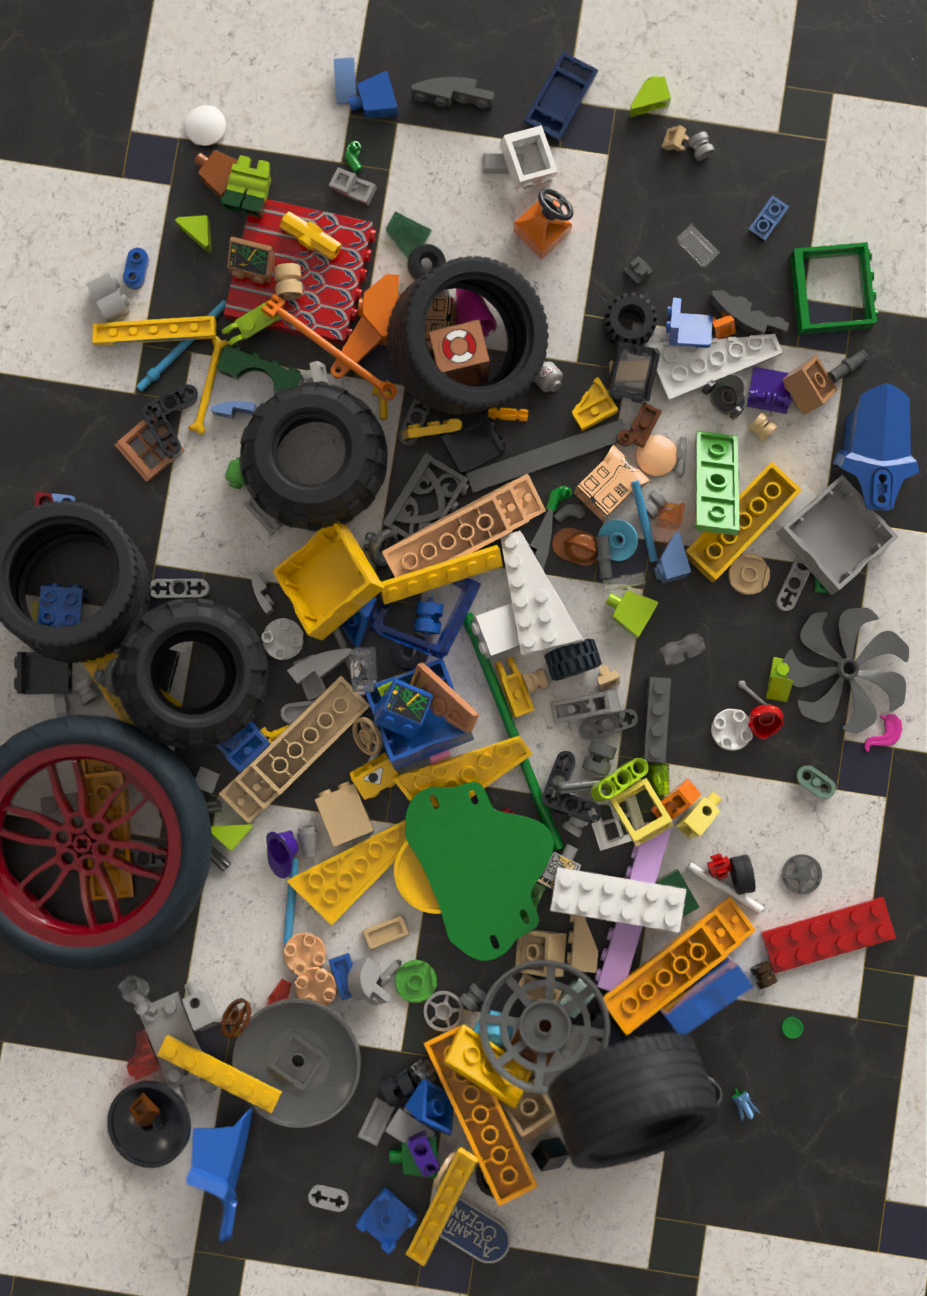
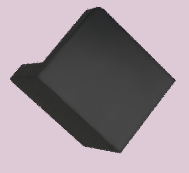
M559 1137L541 1140L531 1153L541 1172L562 1167L569 1157L568 1151Z

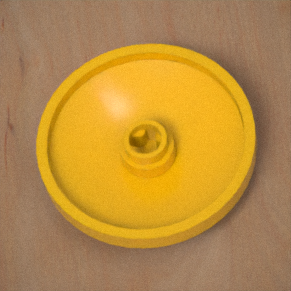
M406 840L398 851L394 864L396 886L402 897L414 908L426 913L441 914V909L426 873Z

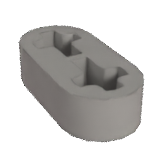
M324 1185L313 1186L308 1195L309 1202L313 1206L336 1212L344 1211L349 1203V1196L345 1191ZM321 1191V1195L328 1198H320L319 1201H316V1197L312 1194ZM338 1196H342V1200L345 1203L337 1206L336 1201L330 1200V1198L337 1199Z

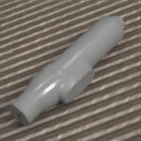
M680 437L676 453V474L678 478L683 476L685 470L686 437Z

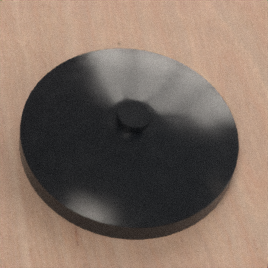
M147 1080L133 1083L117 1094L108 1111L107 1128L113 1146L124 1159L140 1167L157 1168L172 1162L185 1149L190 1138L191 1119L187 1106L178 1093L163 1083ZM141 1094H145L160 1110V1114L148 1126L136 1125L129 1110V1107Z

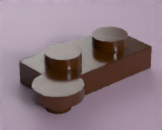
M643 402L630 429L622 430L618 433V444L628 447L631 443H634L644 448L662 411Z

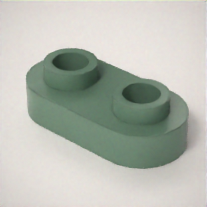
M808 765L802 766L797 770V782L811 793L822 799H828L834 795L836 791L835 783L823 773ZM805 772L809 774L808 780L803 778ZM822 784H825L827 787L825 792L820 790Z

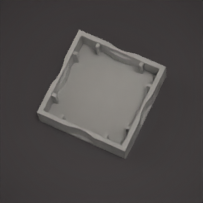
M843 475L776 532L831 595L843 588L868 562L877 557L898 538L896 533L878 514L865 507L863 497Z

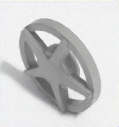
M449 991L433 993L424 1005L426 1022L431 1028L442 1032L457 1027L463 1017L462 1002L454 993ZM438 995H446L444 1001L439 1004L431 1001ZM449 996H452L458 1002L460 1008H451L448 1004ZM428 1004L435 1008V1015L430 1020L427 1016ZM460 1011L458 1020L453 1025H450L449 1018L452 1013ZM439 1018L440 1020H445L448 1027H437L432 1022Z

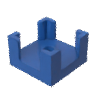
M384 1186L357 1219L356 1227L363 1233L366 1229L381 1242V1248L387 1254H390L400 1236L417 1221V1213Z

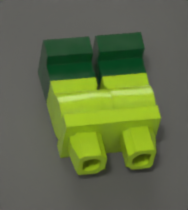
M240 155L237 163L232 164V171L221 204L226 210L238 213L243 211L246 215L263 218L269 185L271 183V176L269 174L270 164L267 161L259 160L257 168L253 169L250 168L251 158Z

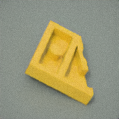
M599 377L594 380L588 392L586 391L581 402L572 411V416L581 431L618 412L617 406L610 395H608Z

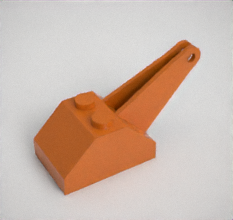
M386 274L364 292L363 299H359L357 316H360L361 319L341 352L357 364L378 344L388 345L387 326L389 325V317L392 315V309L396 306L395 303L398 298L399 275ZM336 359L331 366V375L335 379H341L351 369ZM340 369L341 372L337 373L335 370Z

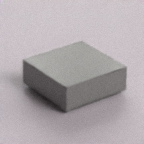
M201 766L195 780L201 790L213 794L221 774Z

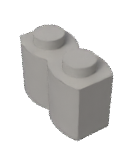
M106 273L86 284L107 323L130 312L128 309L130 303L125 294H120L118 288L121 286L115 276L111 277L109 273Z

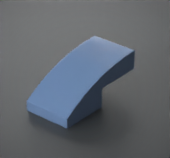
M354 57L335 58L337 105L349 104L348 98L357 96Z
M234 401L214 405L210 411L215 416L234 419L235 411L252 415L257 406L252 402Z

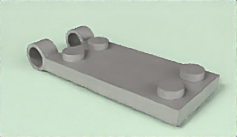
M176 992L138 1008V1012L167 1085L178 1093L184 1103H187V1098L181 1084L199 1076L191 1072L188 1075H184L183 1071L185 1069L157 1056L167 1035L202 1051L180 994ZM199 1077L205 1094L217 1089L216 1085Z

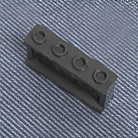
M425 453L382 523L383 527L396 531L399 536L405 539L414 534L415 524H419L418 529L421 530L429 526L431 521L440 520L449 515L450 512H455L459 505L457 502L460 495L464 496L470 487L467 484L469 478ZM430 465L436 467L445 474H443L437 479L434 473L429 469ZM446 478H453L457 483V488L453 492H449L447 487L451 484L446 483L441 487L440 482ZM423 481L427 483V486L430 482L432 484L427 489L423 490L420 488V483ZM435 489L438 498V510L427 515L418 516L417 502L411 496L413 493L419 495L428 494ZM445 497L451 498L447 506L445 504ZM408 505L414 507L413 516H410L411 512L405 510ZM396 521L410 524L409 533L395 526Z

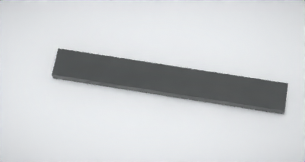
M623 420L600 426L468 472L466 476L469 478L468 482L472 493L480 492L517 479L525 474H531L618 443V433L626 430Z

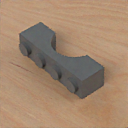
M647 678V714L642 748V759L646 762H666L671 678Z

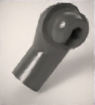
M567 504L553 517L560 524L568 516L582 519L585 516V511L579 504Z

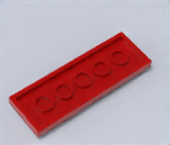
M884 897L761 931L774 974L896 939Z

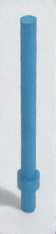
M222 300L207 316H215L217 318L225 310L226 301ZM182 340L155 368L152 367L146 373L147 376L136 387L143 392L153 381L156 382L161 377L160 374L194 340Z

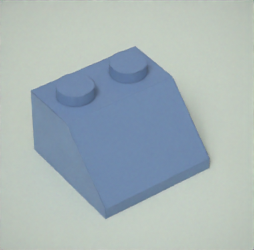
M676 532L670 538L656 563L657 567L654 568L657 580L660 579L662 584L685 578L691 573L680 532Z

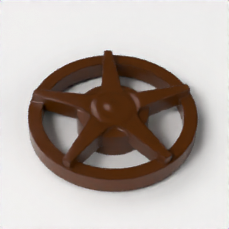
M238 998L226 1008L221 1020V1031L226 1037L236 1038L250 1025L252 1008L247 1000ZM239 1003H244L245 1005L243 1006V1008L239 1010L237 1005ZM233 1026L231 1034L227 1032L226 1027Z

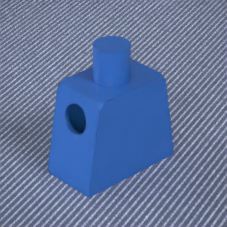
M388 71L358 83L359 96L348 98L351 111L363 108L365 118L367 119L398 115V107Z

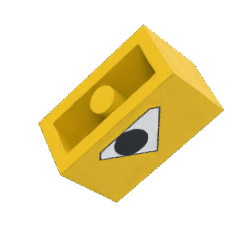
M384 752L349 774L363 799L366 800L376 797L384 788L394 786L396 783L392 776L398 775V772L394 770L387 753Z

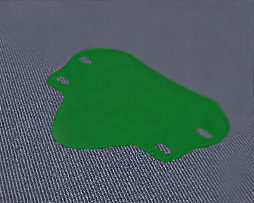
M469 782L452 788L430 787L416 794L410 801L406 812L405 837L420 861L435 894L449 940L465 954L477 960L487 961L502 956L518 938L531 932L538 926L539 915L531 899V891L552 856L554 846L552 833L544 824L537 820L495 810L489 801L484 787L477 782ZM472 790L476 793L479 801L476 805L472 803L469 792ZM431 795L436 796L439 802L438 809L432 806L430 801ZM521 910L527 912L530 920L528 924L523 922L520 915ZM491 935L496 936L500 945L498 949L493 948L490 941Z

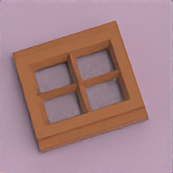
M153 413L150 414L154 419V423L157 422L156 416ZM144 420L115 444L147 483L177 459H170L163 454ZM159 426L156 429V433L161 436L168 432L164 426ZM167 439L168 450L175 452L176 446H172L169 439ZM181 446V454H182L185 450H184V448Z

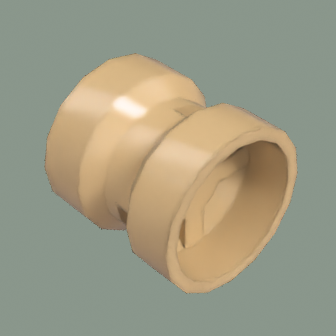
M761 413L748 428L752 432H756L758 438L764 441L777 426L773 422H769L767 416Z
M543 668L537 669L535 674L526 673L522 675L529 694L534 693L538 688H549Z

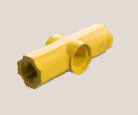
M291 212L284 215L279 225L280 229L295 237L301 245L309 250H316L330 260L337 257L342 247L341 243L326 235L316 224L312 222L307 223Z

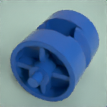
M429 597V601L426 602L418 601L416 605L418 618L415 619L413 631L423 633L424 639H428L431 634L439 635L442 625L439 618L443 616L444 605L433 602V597Z

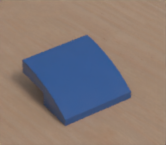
M251 721L238 734L216 746L233 767L241 773L271 743Z

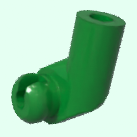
M352 141L345 153V160L355 174L363 169L357 160L361 149L358 141Z
M561 486L552 490L546 510L551 509L553 512H556L558 502L571 497V488Z

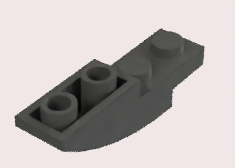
M462 77L433 78L413 84L411 87V95L417 101H430L441 107L451 106L452 100L456 99L457 102L462 104L472 103L480 108H492L495 92L476 88L477 80Z
M713 290L710 295L709 301L721 315L722 313H725L727 316L731 314L734 318L735 326L752 335H763L767 331L784 336L788 330L789 323L785 322L783 318H771L758 310L750 311L752 302H749L745 297H733L723 290Z

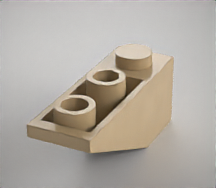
M570 914V922H573V931H569L568 934L571 952H567L566 964L577 968L581 972L597 973L598 950L584 916Z

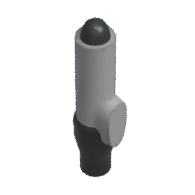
M401 960L394 961L379 976L376 982L378 986L384 987L391 981V976L401 967Z

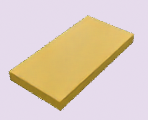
M460 1025L443 1064L505 1104L516 1108L524 1090L512 1085L493 1068L485 1054L481 1036L466 1025ZM489 1041L492 1051L498 1059L505 1051ZM514 1058L503 1065L514 1077L526 1083L528 1082L532 1070L523 1067Z

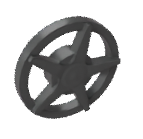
M798 854L785 862L782 869V878L786 887L792 892L808 894L816 890L820 885L822 869L813 857ZM807 858L811 862L807 866H800L795 859ZM793 861L796 868L792 875L786 876L787 867ZM813 864L818 869V879L811 876L810 869ZM787 879L798 881L799 890L791 887ZM809 880L816 882L812 888L803 891L805 882Z

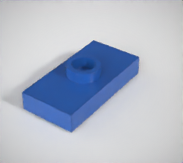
M346 953L328 960L342 1001L352 998L348 988V974L353 963L350 954Z

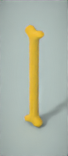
M218 336L212 339L214 350L196 421L188 426L190 431H197L199 435L206 433L204 419L217 371L216 366L222 349L225 345H229L227 340H220Z

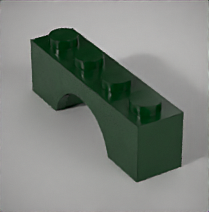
M225 345L216 366L220 374L236 380L252 371L263 372L273 380L275 393L286 387L300 386L304 382L303 375L300 374L299 370L289 367V369L283 368L281 363L270 360V362L262 359V356L253 352L251 354L244 353L242 348L235 345L231 347Z

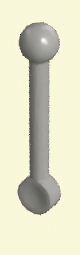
M741 680L738 682V687L747 691L761 705H771L766 704L749 689L745 681Z

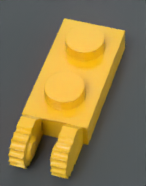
M449 419L444 421L442 425H440V421L427 423L428 427H420V424L408 425V429L402 431L403 439L458 431L462 427V421Z
M509 657L507 658V664L512 673L511 675H506L504 666L500 661L495 662V667L513 717L516 718L535 709L522 674L518 671L514 659Z

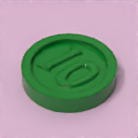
M787 1017L782 1022L781 1030L786 1037L795 1039L802 1034L803 1024L796 1017Z

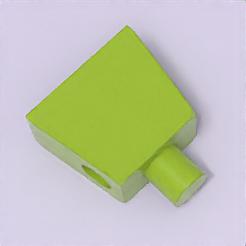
M626 591L622 598L611 592L605 603L615 609L611 618L637 639L659 602L631 591Z

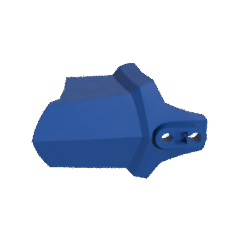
M889 383L876 386L859 397L858 404L846 417L843 449L836 453L833 459L834 465H838L841 469L857 477L865 507L869 510H891L894 507L897 494L904 479L919 473L918 463L911 456L910 398L900 389ZM879 475H883L885 478L882 484L879 481ZM878 496L883 497V503L878 502Z
M250 1108L235 1126L193 1128L192 1163L186 1182L190 1186L206 1190L221 1198L224 1213L219 1237L220 1243H223V1241L230 1242L237 1205L235 1187L245 1151L253 1108Z

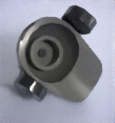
M729 374L720 382L711 380L703 387L701 392L704 395L711 393L710 400L713 407L722 414L729 415L732 420L738 418L744 411L745 395L743 393L745 383L741 376Z

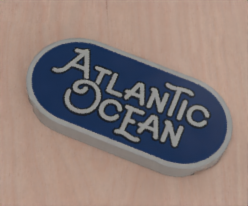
M460 1196L440 1237L480 1262L495 1263L505 1257L510 1248V1234L507 1227L494 1216Z

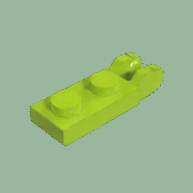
M265 302L236 319L234 323L222 329L223 334H229L236 328L240 329L242 334L231 338L228 342L232 346L243 339L250 338L280 320L281 317L276 315L271 319L261 311L263 306H267Z

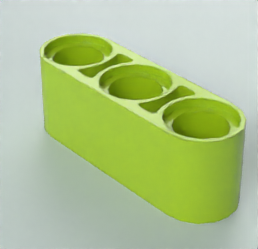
M636 758L625 763L592 786V798L597 802L613 798L647 774V762L642 758ZM633 765L637 766L638 773L634 771ZM617 776L621 777L622 785L617 781ZM601 786L605 788L606 795L602 794Z

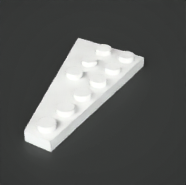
M775 334L753 335L740 338L728 337L726 339L711 338V346L709 348L669 345V341L644 344V346L658 348L660 352L656 375L668 401L702 388L711 380L714 382L719 381L729 374H736L780 356L783 353Z
M521 531L501 537L521 655L527 656L584 642Z

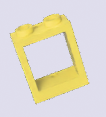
M647 778L637 780L629 788L609 799L611 806L636 847L673 827L672 819ZM646 789L662 817L634 831L619 803Z

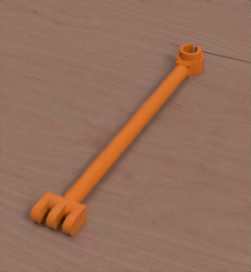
M273 294L271 300L266 302L267 306L261 308V311L271 319L276 315L280 316L376 387L382 399L391 401L396 397L397 387L393 383L380 381L284 310L285 301L276 294ZM388 391L391 393V395L388 396L384 392Z

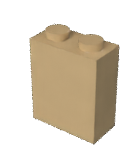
M350 781L338 785L339 790L332 793L330 789L319 793V798L315 799L334 847L374 831L360 793L355 784H350Z

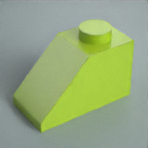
M652 76L644 81L631 104L630 117L669 107L671 96L665 76Z

